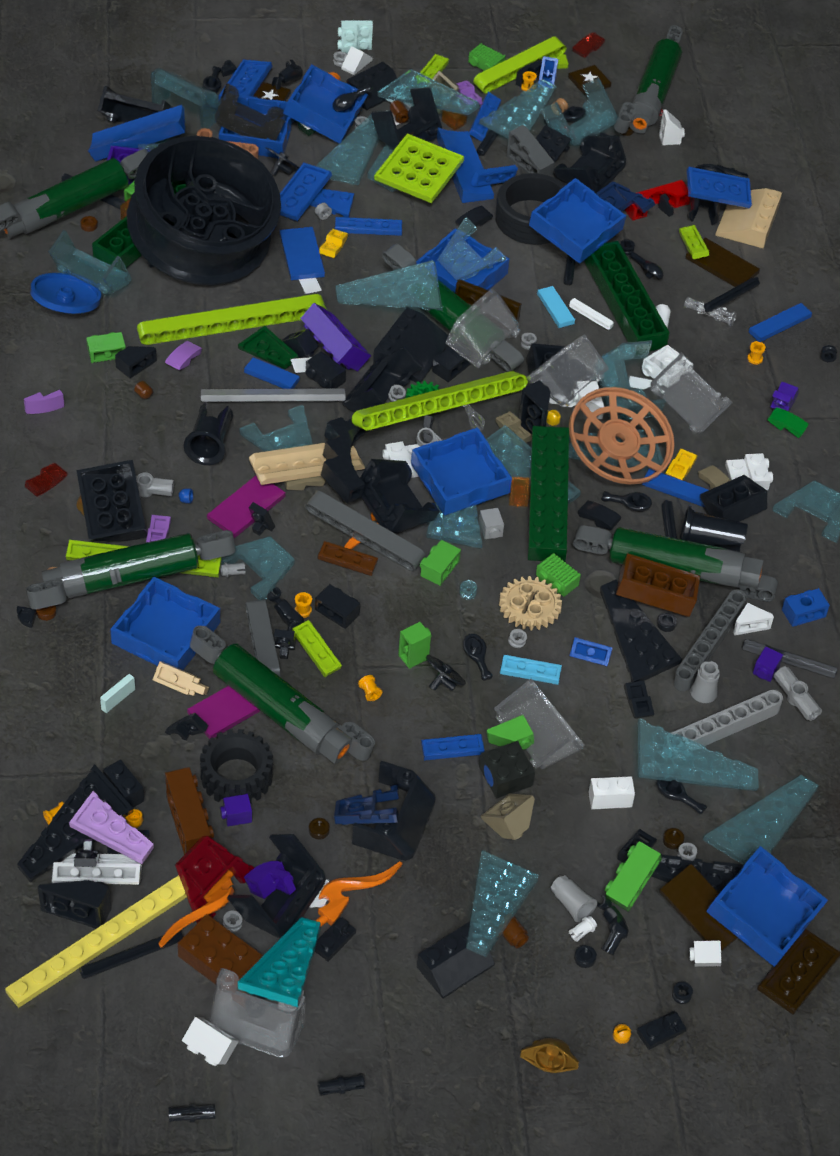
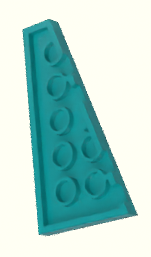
M301 917L238 981V990L298 1007L320 934L321 923Z

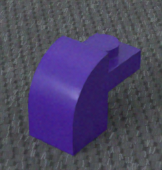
M782 381L778 391L775 390L773 393L771 408L775 409L777 407L790 411L799 393L798 387Z
M280 861L262 863L244 876L250 892L263 899L276 889L289 895L296 890L292 875L285 871Z

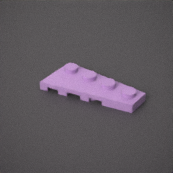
M92 791L69 822L71 828L140 864L144 863L154 849V845L135 827L132 828L126 822V819L116 814L109 804L98 798L94 791Z

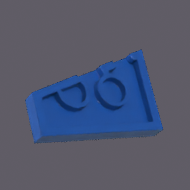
M322 189L310 205L317 207L321 203H326L332 209L331 214L336 215L338 213L343 215V217L349 218L354 193Z

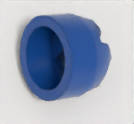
M182 489L179 492L180 501L191 504L193 502V490Z

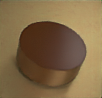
M86 216L80 221L83 231L92 232L98 227L95 217Z
M56 606L36 609L38 618L44 621L53 619L56 616Z

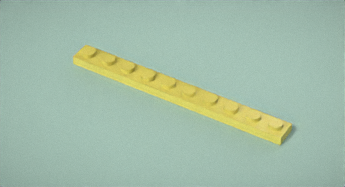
M179 875L6 987L5 990L8 996L18 1008L185 899L187 896Z

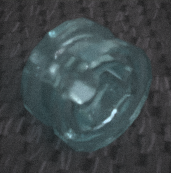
M470 580L463 581L460 585V596L467 600L473 599L477 594L476 583Z

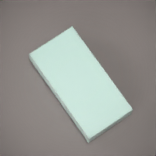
M132 675L125 676L100 697L101 710L105 713L109 712L135 690V680Z

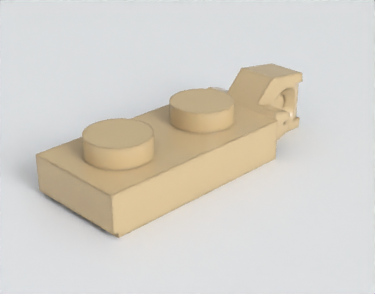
M159 661L153 681L186 695L195 696L196 692L201 695H207L209 690L208 686L200 683L201 679L196 675Z

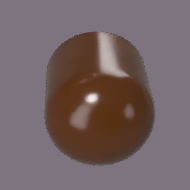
M145 381L138 382L134 388L135 393L142 399L150 398L153 393L152 388Z

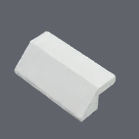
M73 853L61 862H54L52 883L91 880L103 882L104 884H139L142 876V864L123 854H100L96 867H74V857L76 854Z

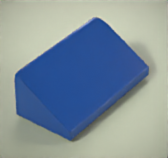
M575 637L570 657L608 666L613 647Z

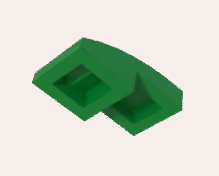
M777 407L767 419L780 431L785 427L797 438L802 436L809 425L795 414Z

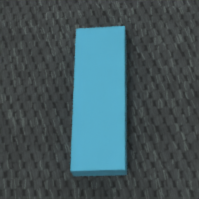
M553 286L537 290L538 297L558 328L575 323L574 317Z
M504 655L500 674L558 685L562 665Z

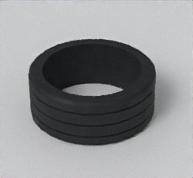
M539 173L520 174L508 179L499 188L497 194L495 217L499 229L511 239L521 243L532 245L551 243L529 226V216L518 213L511 208V205L526 200L545 202L554 197L566 185L556 178Z

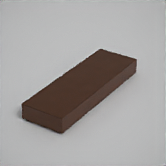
M324 541L318 554L319 560L372 576L378 562L377 557Z

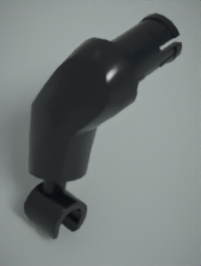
M290 60L291 64L287 61L286 68L279 73V77H273L272 87L276 85V89H280L281 82L298 81L303 75L302 68L296 65L294 60Z
M275 587L273 593L271 591L268 593L267 598L272 602H276L274 608L281 619L288 625L287 630L292 631L294 627L305 621L285 599L281 600L279 598L281 590Z
M601 895L604 901L602 904L597 901V906L605 911L603 915L609 923V931L611 932L601 949L614 956L621 940L627 938L629 929L622 914L615 906H612L611 900Z

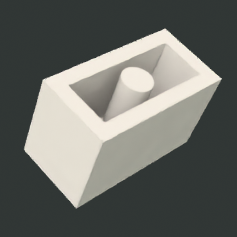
M632 776L591 778L589 787L591 809L632 807L635 796Z
M203 1017L194 1018L182 1039L188 1045L186 1047L188 1050L195 1054L200 1052L206 1056L205 1060L214 1066H217V1064L226 1065L239 1040Z

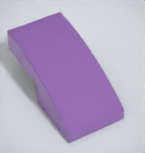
M469 81L456 83L459 86V90L456 93L468 108L482 104V98L475 93L474 86Z
M186 341L168 356L165 363L181 370L190 365L192 358L201 354L202 348Z
M58 390L44 397L40 392L24 399L25 412L27 414H38L63 408V393Z
M152 515L146 543L168 538L171 517Z

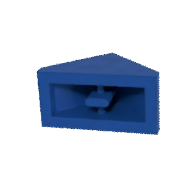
M543 56L537 88L553 90L559 59Z

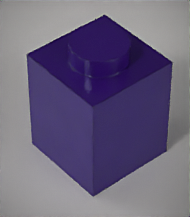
M765 646L756 661L753 674L771 682L774 674L780 667L783 654Z
M248 794L223 798V806L220 807L221 818L226 819L227 827L252 823V809Z

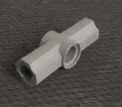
M140 473L137 476L141 497H149L152 494L173 496L174 480L153 478L150 473Z
M784 666L774 674L775 680L788 695V702L796 706L806 720L812 721L821 714L822 709L808 693L807 684L799 681L789 667Z

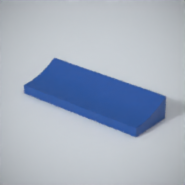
M182 105L92 133V143L88 152L95 161L108 158L111 146L139 148L185 133V109Z
M438 128L437 142L439 146L464 156V162L452 176L461 202L467 203L494 199L491 185L473 187L471 184L475 171L484 168L469 132L449 131Z

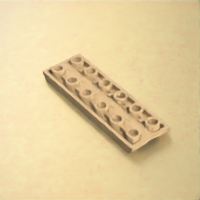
M325 443L254 453L249 457V461L261 485L321 476L323 463L327 460L323 456ZM353 445L351 448L352 464L355 470L365 469Z

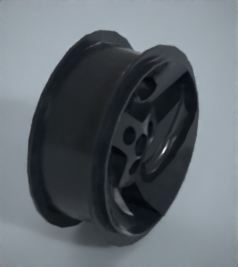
M178 137L155 147L147 153L139 164L134 180L135 192L131 196L127 209V228L133 244L141 255L155 268L165 274L192 284L219 285L232 283L248 276L260 266L266 257L271 241V233L278 223L281 211L280 192L274 177L265 165L243 148L214 137ZM185 180L187 187L174 194L171 182ZM236 213L246 219L249 224L236 221ZM165 218L169 219V220L172 221L175 225H174V226H171V225H170L168 222H166L164 219H165ZM227 233H233L237 239L229 237Z

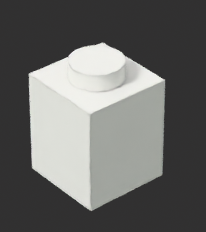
M694 941V947H690V961H695V967L721 966L720 941Z

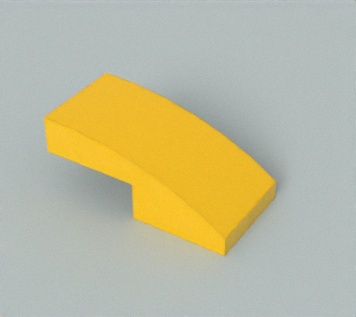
M332 229L327 234L326 241L321 245L319 253L335 258L343 247L348 233Z
M680 449L665 474L684 480L694 465L697 455Z

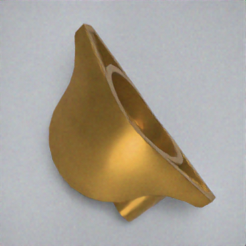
M556 1038L535 1040L532 1046L521 1050V1058L545 1072L560 1073L577 1070L579 1066V1061L570 1052L568 1044Z

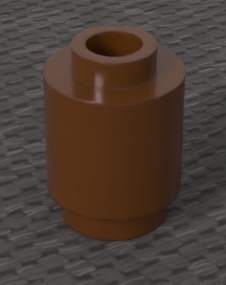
M395 100L390 104V110L397 123H404L409 119L408 109L403 102Z
M505 916L500 920L498 931L511 946L520 948L529 940L528 932L515 916Z

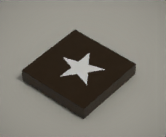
M596 65L570 72L568 78L584 95L611 87V81Z
M262 82L253 97L286 101L291 94V89L284 87L276 89V85L272 87V84Z

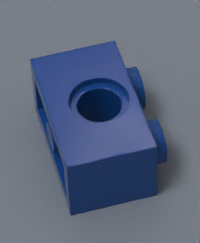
M818 588L788 596L784 600L782 611L791 626L794 627L825 618L830 605Z

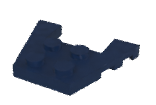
M614 181L596 193L597 196L609 202L621 212L630 205L635 204L645 213L655 205L653 199H647L640 193L636 194L630 191L629 188Z
M398 785L390 786L391 790L382 792L381 789L375 790L373 795L364 798L360 794L337 800L334 813L335 824L398 822L397 807L377 810V802L399 799Z

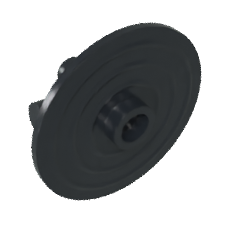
M265 147L270 152L279 156L270 172L276 176L279 169L289 175L292 173L293 169L285 165L284 161L298 169L300 168L289 161L287 155L282 152L278 154Z
M426 656L427 661L439 671L438 675L429 685L431 689L436 691L441 683L451 691L456 688L457 685L455 683L462 686L465 685V680L451 666L434 656Z

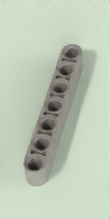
M769 690L674 731L666 736L662 753L668 759H677L773 717L780 711L783 696L777 690Z

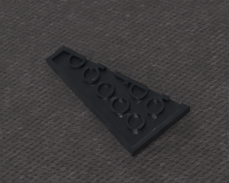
M617 579L600 587V593L605 607L608 609L611 624H613L621 654L626 661V668L630 673L631 682L645 681L681 664L682 658L637 603L632 599L616 595Z
M95 764L90 769V773L86 778H83L76 791L69 796L52 818L48 827L44 828L41 836L30 846L17 863V868L30 883L51 869L54 862H61L82 848L85 838L92 839L71 828L69 824L92 791L98 795L100 800L109 804L116 814L121 815L123 818L133 813V807Z
M661 855L662 860L652 874V877L668 883L692 864L720 894L744 865L718 861L707 863L702 862L701 859L691 861L683 860L677 856Z

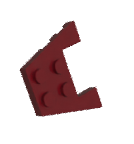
M202 836L175 864L192 912L207 904L204 896L228 870L233 873L239 883H245L244 876L254 869L253 866L247 865L240 857L234 856L227 851L228 849L208 836ZM215 912L209 914V916L212 918L216 915Z

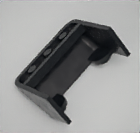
M104 85L97 111L107 117L106 120L116 123V120L126 123L173 107L165 100H162L160 105L116 94L108 86Z
M430 87L410 89L414 106L410 107L408 111L410 122L399 129L396 127L391 110L371 112L378 138L393 150H395L406 134L427 142L437 137L438 128H442V124Z
M404 346L376 361L355 385L342 404L353 412L385 404L389 398L388 393L393 385L405 386L409 383L410 376L422 370L424 366L410 349Z
M381 761L378 782L388 786L398 785V789L408 792L399 812L398 822L377 823L375 829L354 823L352 844L407 861L412 859L417 851L435 806L436 797L414 771Z
M274 834L269 837L281 852L276 861L282 862L285 871H288L293 877L296 890L289 895L276 889L268 895L261 906L252 895H228L227 897L246 922L277 938H281L304 916L326 880L324 871L295 834Z

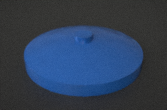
M47 273L36 277L31 283L30 293L33 299L40 305L54 311L85 313L96 309L100 304V289L91 281L77 275Z

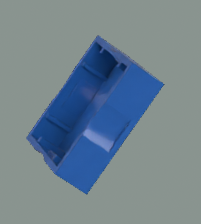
M311 64L301 84L296 87L289 98L283 114L341 144L361 111L368 94L365 93L359 96L352 107L347 110H334L333 102L339 95L352 93L359 89L336 79L331 74Z
M232 94L227 108V115L219 132V139L255 144L258 146L259 156L279 158V156L270 152L265 147L278 154L280 152L284 154L294 119L283 114L287 105L286 101L266 100L252 96Z
M575 178L554 197L546 200L532 211L529 226L578 263H581L623 229L626 215L609 202L601 199L594 191Z
M455 228L435 248L429 250L418 259L416 263L417 266L425 268L455 293L456 283L459 279L490 290L508 274L510 258L490 247L480 244L474 238Z
M478 427L456 434L446 440L435 441L412 449L411 465L444 516L510 493L512 477L501 461L493 454L489 443Z
M153 577L138 595L135 603L122 614L110 629L111 643L158 666L159 661H163L184 670L196 654L190 647L193 629L196 626L202 625L214 632L221 623L220 608L198 597L188 595L177 587Z
M760 846L744 864L736 877L715 898L706 912L775 967L819 913L828 899L805 881L793 875L784 864Z

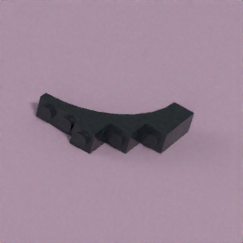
M340 417L327 422L324 436L328 441L325 442L323 456L327 460L323 463L321 476L346 503H350L362 498L365 487L364 482L358 476L352 464L351 448L360 437L371 430H364L355 426L352 423V419L345 421Z

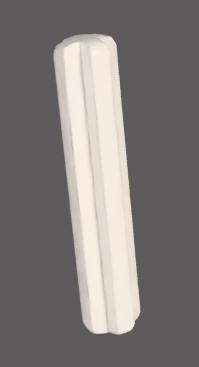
M576 298L570 301V308L603 328L610 330L613 327L614 322L586 304Z

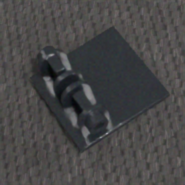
M547 125L543 127L535 138L554 162L557 161L562 152L569 151L570 146L568 144L572 140Z

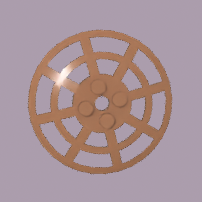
M618 387L596 389L580 399L570 416L569 435L577 455L592 471L605 479L629 485L645 483L658 477L671 461L674 452V435L671 426L662 411L652 401L637 392ZM609 396V406L599 408L593 413L585 405L595 398ZM616 396L630 399L642 405L643 408L636 414L629 409L618 407ZM580 409L587 417L583 426V434L574 432V421ZM610 412L611 420L606 421L604 424L597 418L601 414ZM648 412L659 422L664 432L663 436L654 437L651 428L643 419ZM617 413L627 415L633 420L629 423L618 419ZM591 422L599 429L597 436L588 435ZM638 424L644 429L647 437L640 438L639 432L635 428ZM615 437H619L623 442H618ZM576 440L584 442L588 452L595 461L591 463L586 458ZM666 442V455L660 466L651 460L655 453V444ZM590 443L599 444L603 451L599 457L593 451ZM649 444L647 457L637 452L640 445ZM608 457L616 459L620 467L612 466L606 463L605 460ZM633 457L641 462V464L635 467L628 468L626 460ZM602 465L612 471L620 472L624 479L612 476L598 467ZM646 466L656 471L642 479H632L630 473L639 471Z

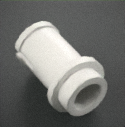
M591 916L584 917L581 923L569 930V934L573 933L571 935L572 939L578 942L589 932H594L597 923Z

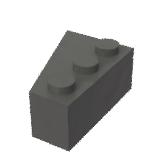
M523 124L509 131L507 157L526 173L552 176L555 162L528 128Z

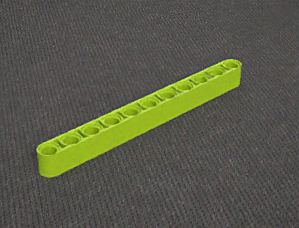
M312 294L143 321L137 325V331L141 343L150 345L301 320V317L313 303L325 309L326 306L321 295Z
M509 371L358 410L352 416V423L364 430H372L517 392L527 386L528 379L523 374Z

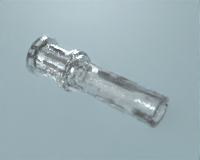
M687 297L684 307L711 316L715 321H722L730 327L735 321L737 314L735 311L730 312L724 310L723 307H719L714 310V313H707L705 309L696 306L704 307L706 303Z

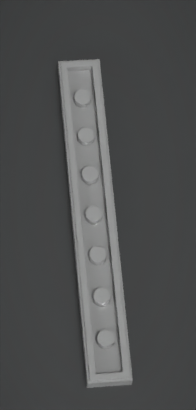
M201 389L202 402L345 400V389Z

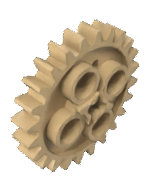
M531 576L528 577V580H525L523 577H521L520 581L514 579L513 584L508 582L507 587H503V592L500 593V612H504V618L509 617V623L515 621V627L521 624L523 630L526 626H529L531 631L533 626H536L538 630H540L541 625L547 628L548 622L554 624V619H558L561 613V594H557V588L552 589V583L546 585L545 579L542 582H539L538 577L532 580Z

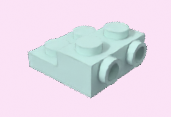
M341 21V27H338V37H341V40H338V49H341V52L348 54L351 46L358 50H372L373 22Z

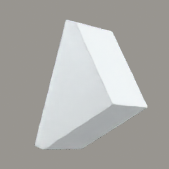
M351 46L341 69L355 75L372 61V57Z
M747 603L736 620L733 631L734 636L771 629L774 618L773 614Z

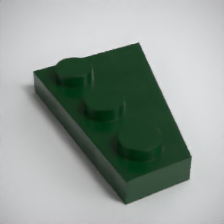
M263 326L238 344V349L283 369L292 365L291 359H298V355L266 326Z

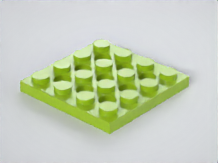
M406 134L376 172L374 180L432 203L464 162V156Z

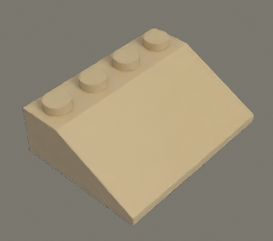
M767 188L751 190L752 206L750 208L727 204L715 236L764 248L779 208L782 192Z

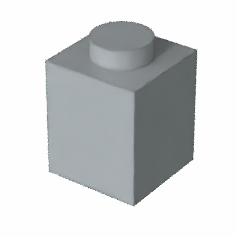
M499 509L480 510L479 525L484 539L503 537L504 523Z

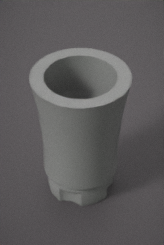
M703 662L691 686V696L700 703H710L717 698L720 673L715 662Z
M565 875L559 876L551 886V891L569 911L575 922H581L584 917H589L597 906V900L584 892Z

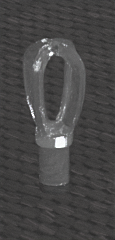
M470 404L463 405L469 417L471 428L474 429L476 426L479 430H484V418L475 412Z

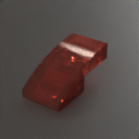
M594 32L590 33L572 48L573 52L586 58L592 50L596 52L605 42V39Z
M56 463L42 468L40 475L26 480L25 487L38 497L61 482L67 476V472Z

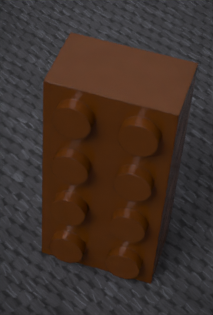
M627 553L621 567L616 595L690 617L697 601L700 575Z
M190 767L165 773L166 797L184 855L202 836L214 838L212 826H208L207 823L209 820L207 810L202 807V793L197 791L196 788L198 787L197 777L195 774L192 775Z
M207 914L178 942L179 958L244 1007L246 1006L248 997L253 994L238 990V981L263 957L262 954Z

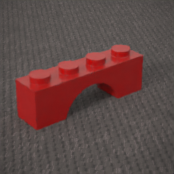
M683 180L637 192L647 199H653L655 204H659L660 195L665 193L670 199L668 200L670 206L674 208L688 205L691 198L688 196V186ZM635 204L630 205L624 210L632 221L647 217L648 210L643 213Z

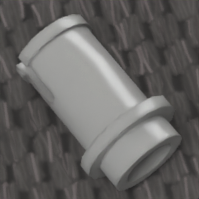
M224 562L220 566L221 575L226 578L229 575H245L244 562L234 564Z

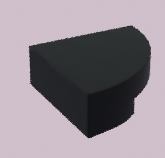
M230 59L225 61L221 68L223 77L234 74L237 69Z
M664 193L660 195L658 208L670 217L674 214V209L670 206L669 197Z
M17 606L19 621L24 626L32 628L37 614L36 609Z

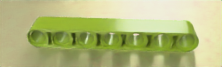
M556 36L551 37L479 73L474 78L473 83L486 94L488 91L491 92L515 80L517 72L527 64L542 60L543 56L557 58L563 55L567 48Z

